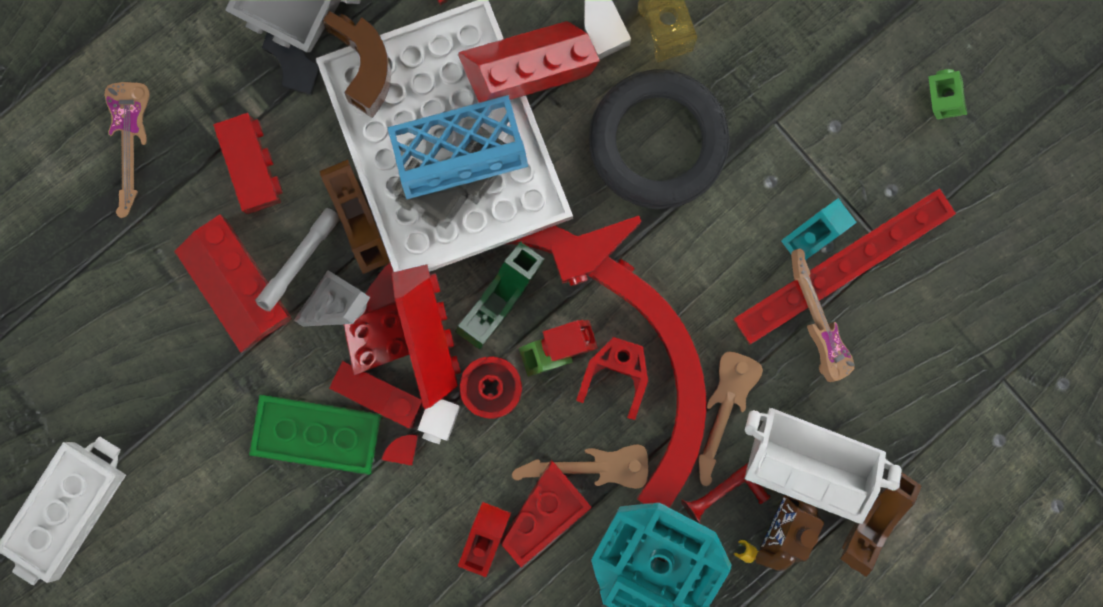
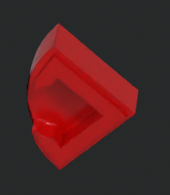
M405 435L394 440L386 448L382 460L413 466L418 435Z

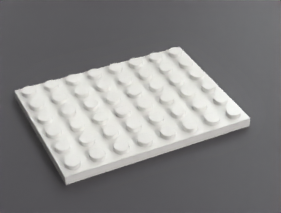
M476 0L380 35L390 63L391 81L386 99L373 118L348 103L344 91L359 71V54L349 46L316 58L394 272L428 264L430 272L573 219L569 204L526 95L512 99L510 103L525 148L528 167L410 199L405 197L387 127L479 103L458 53L503 39L489 0ZM505 107L492 110L488 117L501 122L506 114ZM470 116L460 120L458 125L470 130L477 120ZM483 123L476 134L489 139L496 128ZM442 125L432 126L428 134L440 138L446 127ZM453 131L446 142L458 147L465 136ZM502 131L495 142L504 145L515 142L514 136ZM405 133L396 137L398 142L409 147L416 135ZM423 139L415 150L428 155L435 144ZM471 140L465 151L469 153L481 151L484 145ZM441 148L434 159L438 161L448 160L453 153ZM411 156L404 165L405 171L418 168L423 161Z

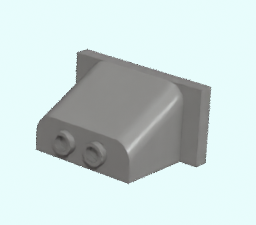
M230 0L225 11L247 22L246 27L259 34L266 31L274 35L272 40L284 47L289 48L290 45H293L305 52H311L325 29L322 20L328 12L334 13L341 1L349 4H360L361 0Z

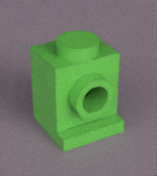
M945 69L938 71L936 75L929 76L932 109L936 119L967 115L963 80L960 72ZM948 91L954 92V96L944 97V94Z

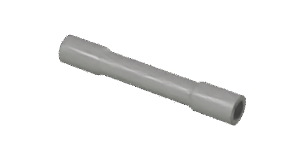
M326 208L291 257L256 298L255 301L258 306L266 311L272 310L305 262L339 222L340 217L335 211Z

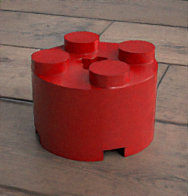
M494 356L482 357L470 363L464 370L460 381V394L463 403L472 413L486 419H497L508 415L518 405L522 395V381L515 367L507 360ZM487 380L491 383L499 382V385L496 387L498 394L495 396L491 393L484 394L483 391L486 389L484 383Z

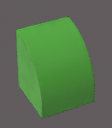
M541 340L519 347L528 377L573 363L571 357L552 361L550 356L547 357L545 355Z

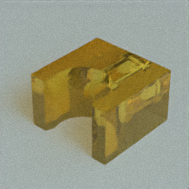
M639 0L638 9L641 17H645L654 42V54L657 63L693 51L697 35L684 0ZM672 13L676 18V22L672 25L664 24L660 20L661 14Z

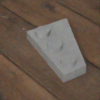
M328 270L294 321L303 327L353 324L356 318H359L365 312L370 297Z

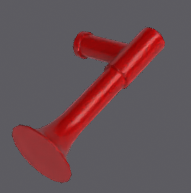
M747 463L705 496L691 502L681 499V502L690 517L695 522L701 524V516L707 508L744 482H746L756 496L759 504L764 503L771 496L767 494L763 486L745 479Z

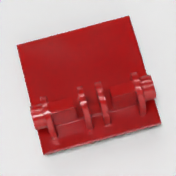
M396 302L363 313L359 318H356L353 324H343L354 375L409 355Z

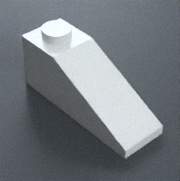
M584 0V32L588 33L599 59L629 46L631 37L613 1Z

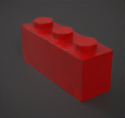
M245 113L213 124L241 210L245 214H250L281 203L279 195L283 194V189L278 176L272 177L269 166L274 165L268 147L264 149L262 147L260 137H263L264 133L259 120H253L249 113Z

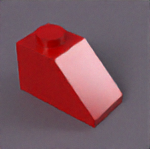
M576 320L543 331L542 348L547 357L550 356L552 361L563 360L598 349L590 320Z
M482 502L458 567L487 577L511 515L510 512Z

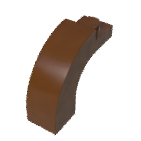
M329 11L322 20L326 31L353 48L360 56L359 71L344 91L347 102L373 118L386 99L391 81L390 63L384 43L375 28L365 19L361 18L355 26V23L343 14L337 16Z
M348 159L319 171L343 224L352 252L362 273L364 274L390 263L372 211Z
M901 472L900 485L897 490L880 487V492L863 524L855 522L842 546L844 551L840 559L852 569L867 577L873 570L888 536L901 518L915 504L922 486Z

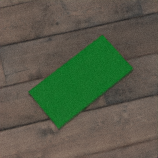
M259 395L249 455L371 475L381 415Z

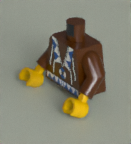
M784 495L760 546V550L757 551V548L745 540H740L738 543L746 547V550L743 554L734 552V555L746 563L756 560L757 564L778 571L789 568L795 562H806L813 547L818 542V536L824 525V520L818 515V507Z

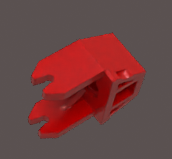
M613 337L589 361L576 401L584 403L590 382L595 374L604 368L630 376L634 382L635 394L627 418L635 420L648 383L643 346ZM619 352H626L628 354L627 362L619 361L617 357Z

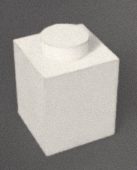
M441 399L431 408L425 409L418 427L419 431L424 432L422 438L440 444L441 439L448 441L461 406Z

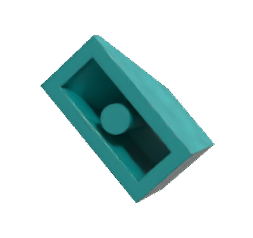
M838 198L782 239L781 242L790 254H792L793 250L801 248L805 253V260H807L857 222Z

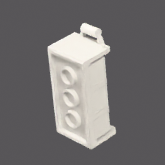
M769 408L767 414L759 413L755 410L749 412L745 432L748 435H753L755 440L745 475L746 480L859 524H863L880 492V487L890 490H897L899 488L902 469L900 466L893 465L885 459L886 452L773 408ZM761 420L763 421V423L758 431L759 422ZM884 468L889 470L887 480L882 479Z
M98 437L94 443L86 448L75 442L62 443L0 540V553L15 562V567L12 571L14 574L33 586L39 579L49 583L61 578L126 474L116 469L121 449L102 437ZM96 448L112 458V463L109 464L91 453L92 449Z

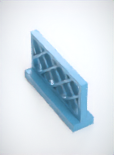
M508 95L387 127L406 199L528 167L525 148ZM505 107L506 114L501 122L488 117L492 110ZM470 116L477 120L470 130L458 125L460 120ZM483 123L496 128L489 139L476 134ZM442 125L446 127V130L440 138L428 134L432 126ZM453 131L465 136L458 147L446 142ZM502 131L514 136L515 142L500 145L495 141ZM405 133L416 135L409 147L398 142L396 136ZM423 139L435 144L428 155L415 150ZM471 140L484 145L481 151L469 153L465 149ZM441 148L453 153L448 160L438 161L434 158ZM411 156L423 161L418 168L405 171L404 165Z

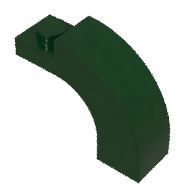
M520 241L504 261L490 286L458 325L455 332L480 350L519 301L546 259Z

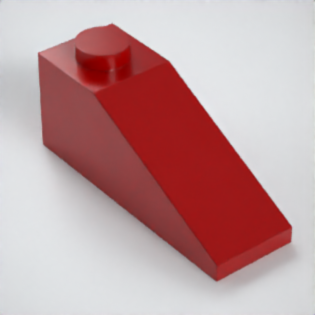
M640 216L551 245L550 249L562 284L569 282L570 286H574L588 281L587 275L592 274L640 225Z
M342 361L329 389L412 429L423 407L420 398L366 372L354 375L352 366Z

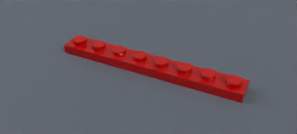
M939 188L811 269L809 276L819 301L954 216L956 212ZM794 280L733 320L750 345L806 310L808 305L798 280Z

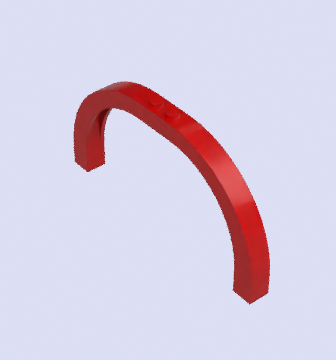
M552 226L503 245H518L521 241L528 247L552 254L551 245L577 236L564 229ZM608 257L588 276L628 302L649 322L666 349L675 377L677 408L671 439L657 468L636 498L643 504L661 503L670 508L693 469L704 435L706 390L703 371L693 341L681 319L669 303L653 287L632 273L635 269L632 265L622 259L616 262ZM391 262L384 267L365 294L370 299L367 302L365 312L395 302L391 273L394 270Z

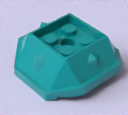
M661 503L620 506L591 559L594 573L601 589L602 602L607 607H709L732 566L716 532ZM657 557L664 558L668 562H662L658 560Z

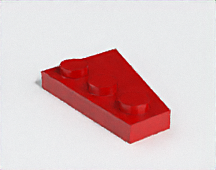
M551 459L500 543L517 564L523 567L592 507Z

